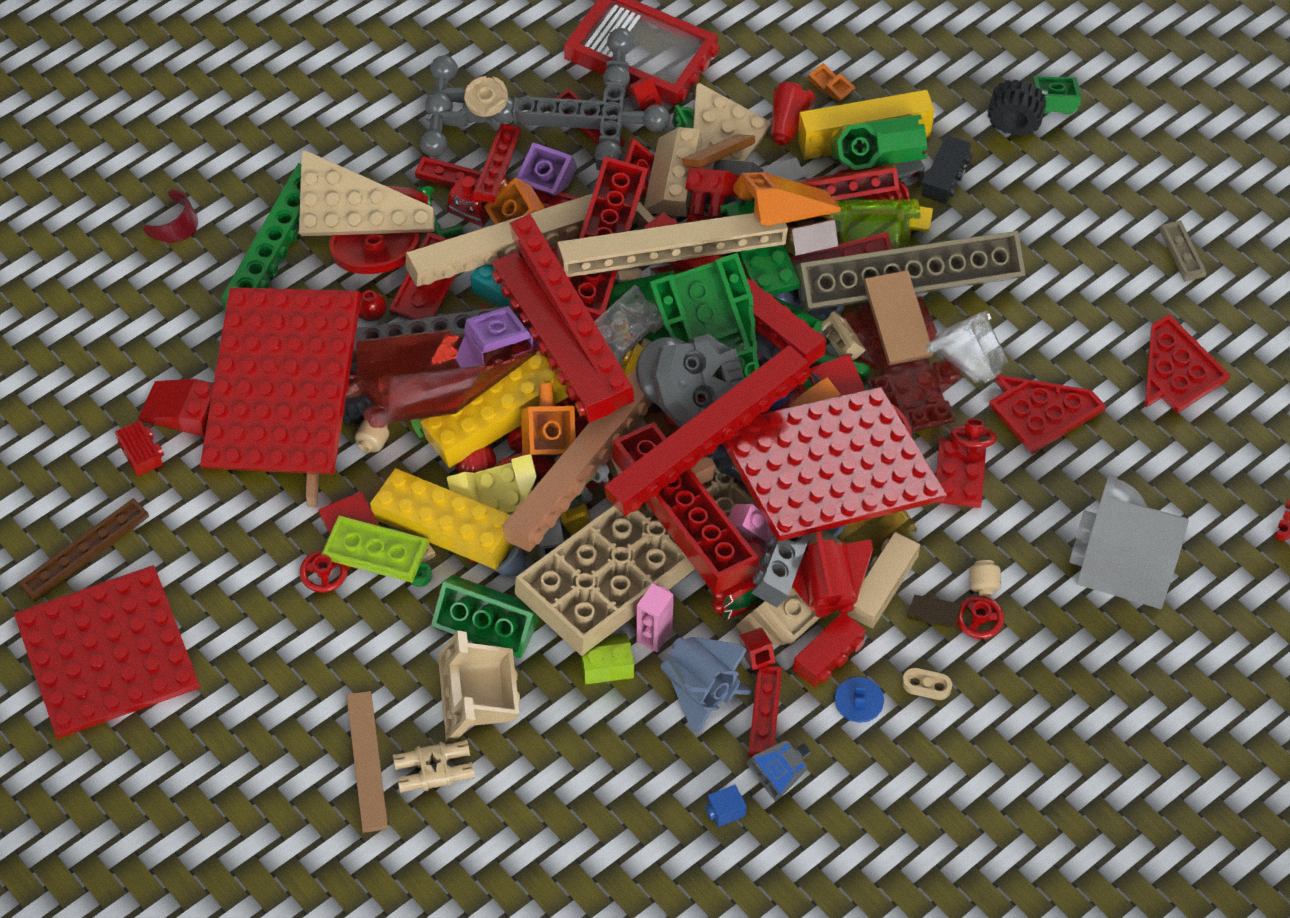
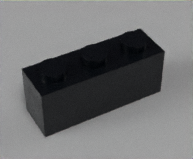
M946 135L923 182L921 196L943 204H947L949 198L955 196L958 187L956 183L957 181H962L965 174L964 166H969L973 153L970 152V142Z

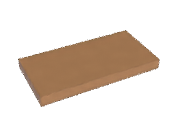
M909 271L865 278L863 283L888 365L932 357L934 353Z

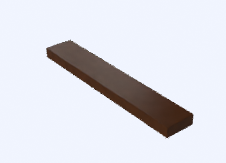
M132 498L19 581V587L35 602L149 518L148 512Z

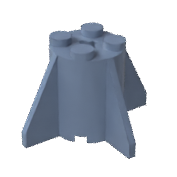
M680 637L673 643L672 651L667 659L662 662L661 670L671 680L689 726L695 732H700L711 711L720 709L717 705L722 701L728 703L734 694L750 695L751 690L737 678L739 673L736 671V668L747 651L741 644L698 637L686 639Z

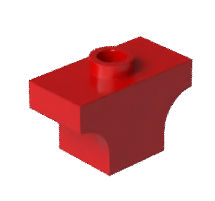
M648 75L627 88L633 107L638 111H645L651 105L663 106L651 76Z

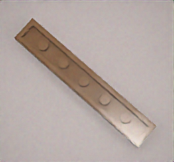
M368 691L346 694L363 833L387 830L388 822L372 693Z

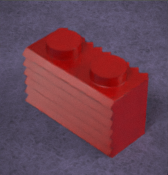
M141 420L115 431L117 442L137 477L163 465L161 459L164 456L163 450L159 443H153L154 435L150 427H144Z

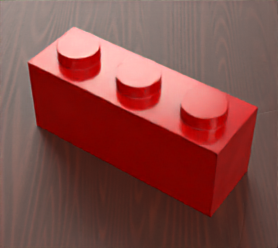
M842 612L794 658L793 670L814 688L820 682L825 683L837 666L839 668L842 667L853 651L857 652L862 648L865 643V629L845 612Z

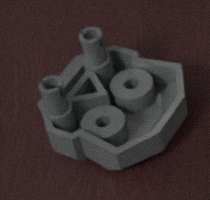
M710 334L690 339L687 344L658 348L651 374L660 409L680 428L744 380L736 348L721 344ZM688 360L693 361V368L688 366ZM698 394L703 397L702 403L697 400Z

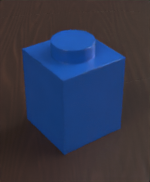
M736 784L708 795L705 810L710 820L714 819L717 827L745 817L746 804Z

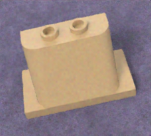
M457 631L438 653L446 742L455 743L470 726L513 722L520 715V693L517 691L516 684L518 674L514 666L513 649L468 643L467 632Z

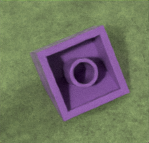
M532 143L516 178L531 185L533 189L556 196L569 186L577 165L571 155Z

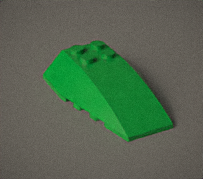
M738 253L676 275L671 274L649 282L664 327L672 338L688 343L690 339L710 334L721 344L736 348L743 379L759 368L753 296Z

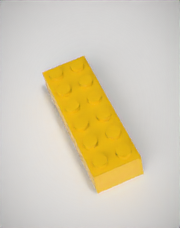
M928 90L803 111L799 115L798 143L804 160L817 159L832 155L830 139L843 125L911 115H921L922 119H919L918 122L919 124H924L926 138H931L934 107Z
M538 351L420 421L427 441L445 464L451 468L463 461L474 451L486 447L521 426V409L540 405L538 384H554V405L568 397L565 389L566 386L560 385L556 376L557 372L555 370L551 371L546 357L542 356Z
M396 468L370 503L377 521L408 534L428 538L429 542L495 570H497L513 544L506 542L503 525L511 516L510 514Z

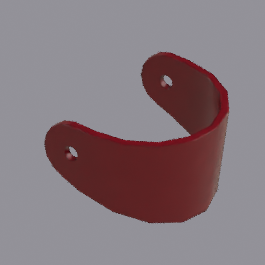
M172 189L168 192V195L173 201L185 206L183 212L168 224L161 226L145 225L143 227L144 232L149 237L167 243L188 239L196 232L199 224L198 216L187 196L181 191Z

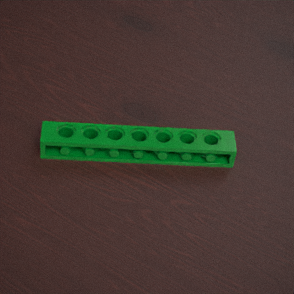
M298 163L221 296L224 311H226L230 287L268 289L269 281L272 276H276L279 264L282 259L286 258L291 242H295L300 223L301 163Z

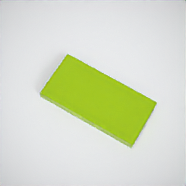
M338 516L321 555L330 557L331 561L413 583L429 545V539Z

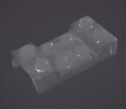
M636 285L630 288L594 321L620 365L623 363L622 357L650 331L655 334L664 326L658 307L646 300Z

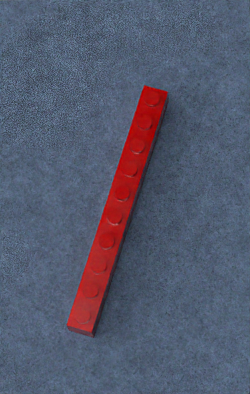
M663 212L645 225L644 229L675 225L678 222ZM711 255L672 261L671 263L682 272L712 263L717 259L723 258V256ZM747 278L753 296L755 330L780 350L790 345L809 362V366L825 354L826 347L824 336L808 326L805 320L799 319L787 306H783L776 301L770 293L762 290L755 281Z
M527 214L510 222L512 239L545 295L611 393L615 411L635 402L633 386L532 215Z
M516 251L492 261L494 271L491 274L495 284L501 285L500 288L504 298L510 299L509 302L513 312L519 313V319L524 327H528V332L532 336L533 342L537 341L540 354L542 356L546 355L551 371L555 370L557 372V379L561 386H566L565 389L571 401L575 400L579 415H584L588 422L591 423L614 413L615 408L611 393L519 253Z
M787 346L604 485L607 499L625 517L631 512L637 511L649 498L657 496L662 488L669 483L675 482L683 472L693 468L704 456L713 453L722 442L730 440L743 426H748L760 413L768 411L773 403L780 398L786 397L790 390L798 384H803L810 376L809 362L793 347Z

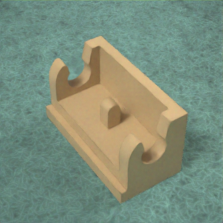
M833 311L830 314L831 316L823 322L821 330L824 331L828 326L832 325L825 331V336L828 337L837 351L839 358L850 354L854 361L866 349L847 320Z

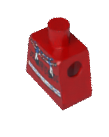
M470 176L461 177L449 193L447 212L483 228L490 219L489 214L484 208L489 202L473 199L477 183Z

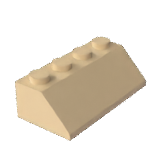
M678 127L658 138L644 208L649 213L662 214L664 212L666 215L688 216L692 191L685 189L689 167L683 166L682 158L701 150L700 129Z

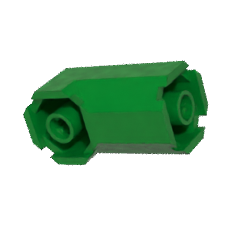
M911 115L843 125L830 139L832 158L851 170L926 159L927 155L922 154L923 151L927 150L925 126L918 122L922 117L921 115Z

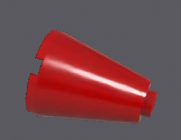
M781 82L778 87L775 86L773 92L771 138L777 145L785 146L792 142L798 132L800 112L812 110L817 99L810 89L806 92L801 89L802 85L791 82Z

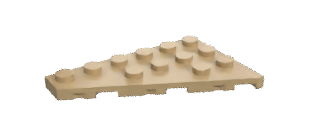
M302 151L299 234L301 236L434 232L435 210L433 207L308 151Z

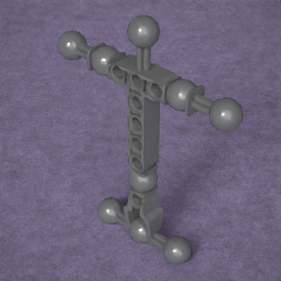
M617 28L610 32L607 39V46L613 52L612 61H607V69L603 75V83L605 85L603 101L521 97L519 99L515 97L513 100L511 97H508L506 106L499 113L487 117L477 116L470 112L465 104L466 88H448L449 82L455 78L458 71L455 60L447 55L436 57L430 67L431 74L436 79L435 89L429 91L431 95L425 102V110L428 113L426 120L430 122L429 130L420 139V148L426 156L432 158L439 157L445 153L448 144L445 135L442 133L443 124L466 127L469 123L493 122L494 119L502 124L514 120V124L519 122L523 125L600 129L599 144L594 152L596 169L600 171L604 156L621 160L622 149L620 142L623 123L644 124L649 131L661 132L667 128L670 114L664 106L657 104L649 106L645 111L624 110L625 89L630 83L628 62H625V57L634 46V37L628 29ZM452 102L464 103L462 106L463 110L452 111ZM597 180L593 183L590 194H593Z

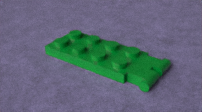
M755 198L750 201L743 200L744 206H741L739 201L719 206L721 214H726L727 217L754 213ZM784 245L737 252L747 278L755 281L766 293H770L773 296L800 289V281Z

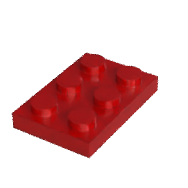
M940 438L936 478L947 495L944 501L937 503L981 508L986 448H967L956 444L951 439Z

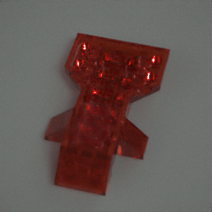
M920 296L917 297V301L930 343H933L937 336V330L924 299ZM870 303L858 306L857 312L840 315L847 320L866 349L855 360H862L871 364V368L880 372L881 376L866 379L869 390L881 387L890 403L897 407L907 418L912 432L956 422L949 401H945L942 394L962 379V374L955 358L932 363V368L928 358L888 365Z

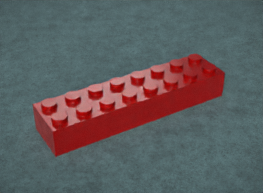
M604 156L579 239L631 230L648 168ZM618 270L568 277L599 330H601Z
M655 422L613 440L612 459L623 472L664 441L666 437ZM687 469L675 482L669 483L661 489L657 496L649 498L645 502L715 595L755 576L757 573L759 557L691 469Z

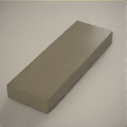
M1182 221L1160 225L1159 231L1184 282L1205 277L1207 272Z

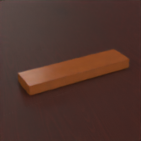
M736 134L682 158L683 166L693 168L705 167L755 143V135Z

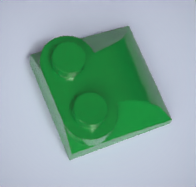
M1033 76V84L1036 88H1040L1042 94H1045L1046 97L1044 114L1051 112L1072 114L1078 110V106L1081 104V94L1076 77Z

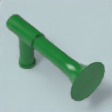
M426 186L417 189L416 191L428 195V205L432 207L431 196L434 193V188ZM435 215L433 234L446 237L463 233L461 224L441 229Z

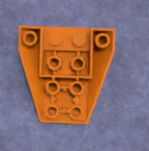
M765 172L742 173L733 188L734 192L742 200L750 201L755 198L754 217L764 226H774V224L830 215L841 211V207L827 191Z

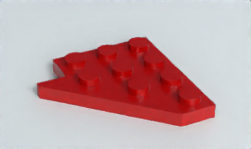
M1170 314L1152 324L1144 404L1146 408L1162 398L1178 414L1229 381L1231 375Z
M1002 375L995 377V383L1004 393L989 401L991 410L1031 454L1036 453L1104 412L1106 405L1090 389Z

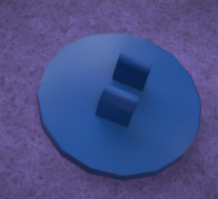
M862 677L850 678L838 687L835 695V704L840 714L849 721L857 723L869 722L882 711L884 696L880 687L870 679Z

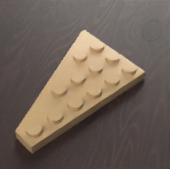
M698 83L695 91L693 128L700 129L701 150L736 134L755 135V143L721 159L747 161L771 128V122ZM714 163L702 167V169L713 170ZM691 196V201H690V206H689V208H691L692 199H693L692 196Z

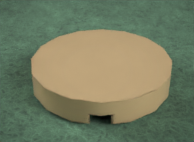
M479 77L473 80L465 90V104L469 111L477 116H493L499 113L508 101L507 88L504 82L497 77Z

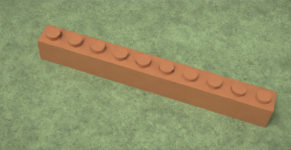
M636 368L627 377L633 386L635 402L589 423L505 522L503 529L506 542L529 552L535 545H538L549 528L556 524L559 516L568 510L573 499L581 494L587 482L595 477L598 468L609 460L613 449V440L632 432L640 418L647 414L653 402L642 392L637 381Z

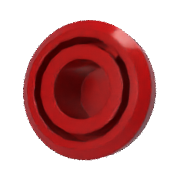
M372 290L363 292L359 317L364 320H376L382 317L387 308L382 295Z

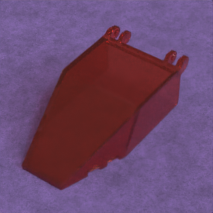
M437 330L359 340L356 344L355 375L349 376L346 396L358 397L362 392L374 406L365 409L363 417L373 428H384L388 423L456 414L536 354V349L527 340H523L516 344L483 353L484 365L460 368L456 361V356L464 334H452V330Z

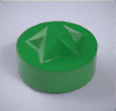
M421 562L413 583H411L416 587L426 586L432 580V570L427 563Z

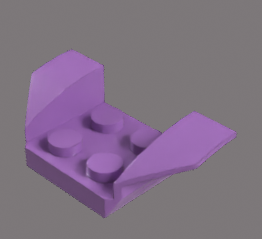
M508 306L466 320L464 338L458 350L456 361L464 374H468L484 368L483 353L516 344L520 341H524L531 351H539L537 341L533 342V338L528 332V327H524Z

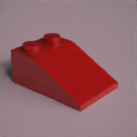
M199 379L155 381L138 420L205 437L214 383Z

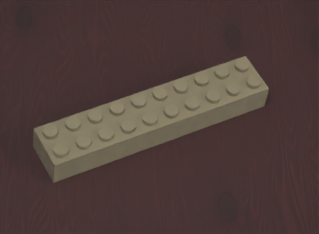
M1018 231L811 261L794 266L800 281L798 293L802 311L868 302L869 299L863 283L865 278L906 270L909 271L915 294L1012 280L1026 275Z

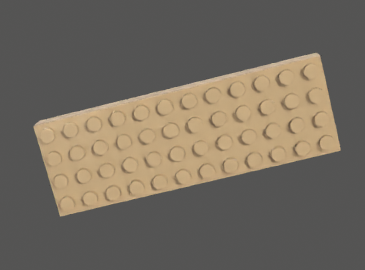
M716 465L713 479L702 484L727 517H729L734 504H752L758 508L744 481L720 473ZM645 502L637 511L631 512L626 517L613 505L518 575L515 581V595L575 651L583 656L637 614V604L652 583L669 590L693 572L695 568Z

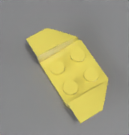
M528 454L511 459L512 463L476 473L463 472L448 476L449 490L507 514L514 513L531 493L537 478L532 455Z

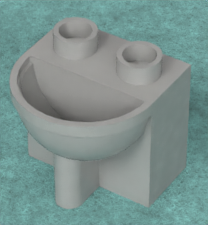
M1109 474L1097 514L1084 510L1069 562L1082 566L1077 585L1162 609L1179 558L1189 522L1188 518L1147 507L1144 499L1136 489L1126 482L1118 480L1117 476Z

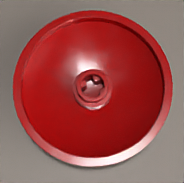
M419 232L332 235L329 247L333 261L340 268L357 274H378L394 270L406 264V253L419 249L420 237Z

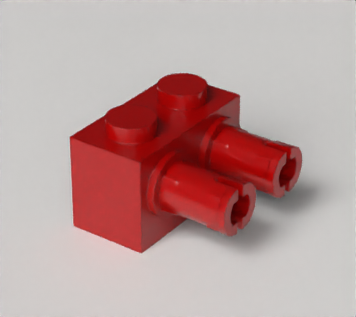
M689 167L685 189L692 191L691 193L693 194L690 214L704 216L705 201L707 196L711 195L708 216L722 218L719 206L724 205L725 198L727 197L737 198L733 188L740 175L721 170Z

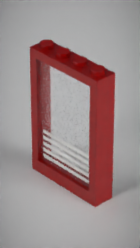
M597 0L564 44V59L604 75L607 69V61H612L613 52L607 46L610 32L617 28L628 29L634 37V46L625 57V62H628L630 74L628 87L649 75L654 81L660 100L675 107L681 101L686 100L690 88L696 86L702 71L705 72L707 70L712 57L715 58L717 56L720 46L718 45V35L636 0Z

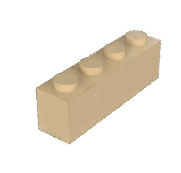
M894 532L891 539L887 538L881 547L882 553L879 557L875 556L869 566L871 570L868 575L865 574L857 603L854 604L855 609L848 612L847 615L873 629L917 560L920 544Z

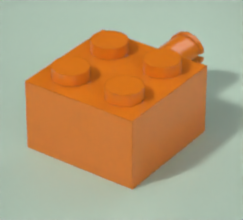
M516 177L509 184L506 178H504L495 204L488 203L484 207L494 224L545 209L531 185Z
M553 383L538 384L540 405L521 409L523 456L528 454L532 456H562L576 439L574 406L554 405Z

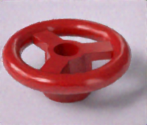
M974 418L967 419L964 425L956 426L950 431L951 440L967 448H986L992 446L997 440L996 434L991 429L984 427L982 420ZM958 436L966 437L968 440H964ZM989 437L988 440L979 441L980 438Z
M323 550L311 553L303 560L299 574L302 583L308 589L325 593L333 591L343 584L347 577L348 567L332 562L330 557L321 555ZM339 565V577L336 581L329 584L328 577L331 574V570ZM307 571L316 573L321 578L322 585L311 582L307 577Z
M972 596L960 603L962 609L957 625L966 635L976 639H987L993 637L1001 630L1004 624V614L999 604L991 598ZM966 607L970 610L973 619L970 627L963 620V612ZM986 621H996L992 629L984 632L977 631L979 626Z

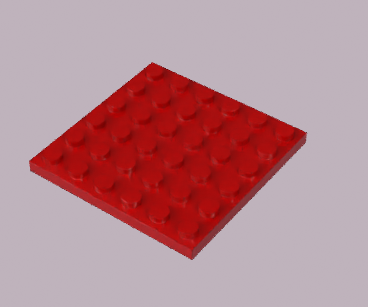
M154 565L14 613L57 739L200 688Z

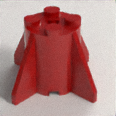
M821 532L816 533L818 542L808 545V550L804 552L792 588L808 608L816 613V617H826L831 612L836 611L841 613L851 612L855 609L854 604L857 603L872 555L871 539L849 544L841 541L842 545H836L835 540L823 541Z

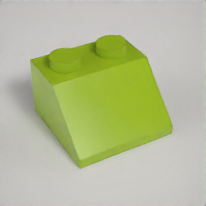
M627 633L609 635L581 656L585 684L634 678V661Z

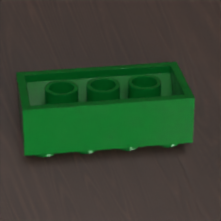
M451 575L442 583L431 626L451 634H455L457 631L467 632L468 640L482 645L513 649V656L522 658L536 629L539 616L519 598Z

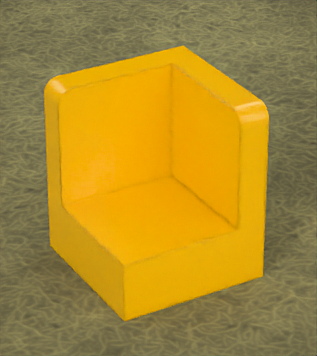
M911 205L906 239H910L912 230L930 231L933 208Z
M586 504L565 511L560 515L563 525L572 536L592 522Z

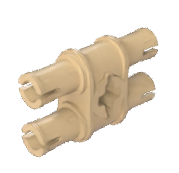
M464 740L446 745L444 742H439V744L422 748L417 746L415 751L393 754L396 771L414 766L421 768L418 774L397 777L400 793L423 788V791H428V789L445 785L450 787L453 785V782L474 779L472 762L453 767L446 763L448 759L470 756L468 741ZM431 761H434V764H436V772L432 769Z

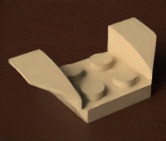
M791 587L788 597L777 608L764 601L740 621L736 627L742 634L762 627L773 645H786L794 642L820 617H816V613L808 608Z

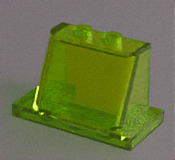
M918 199L836 201L841 207V211L832 213L829 217L840 220V244L888 232L892 249L909 247V219H920L921 210Z

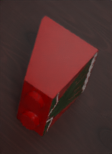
M754 537L747 543L759 557L758 571L762 567L759 562L764 551L756 537ZM754 576L716 595L712 592V609L715 614H720L723 621L754 609L764 602L763 599L752 594L755 585L752 582Z

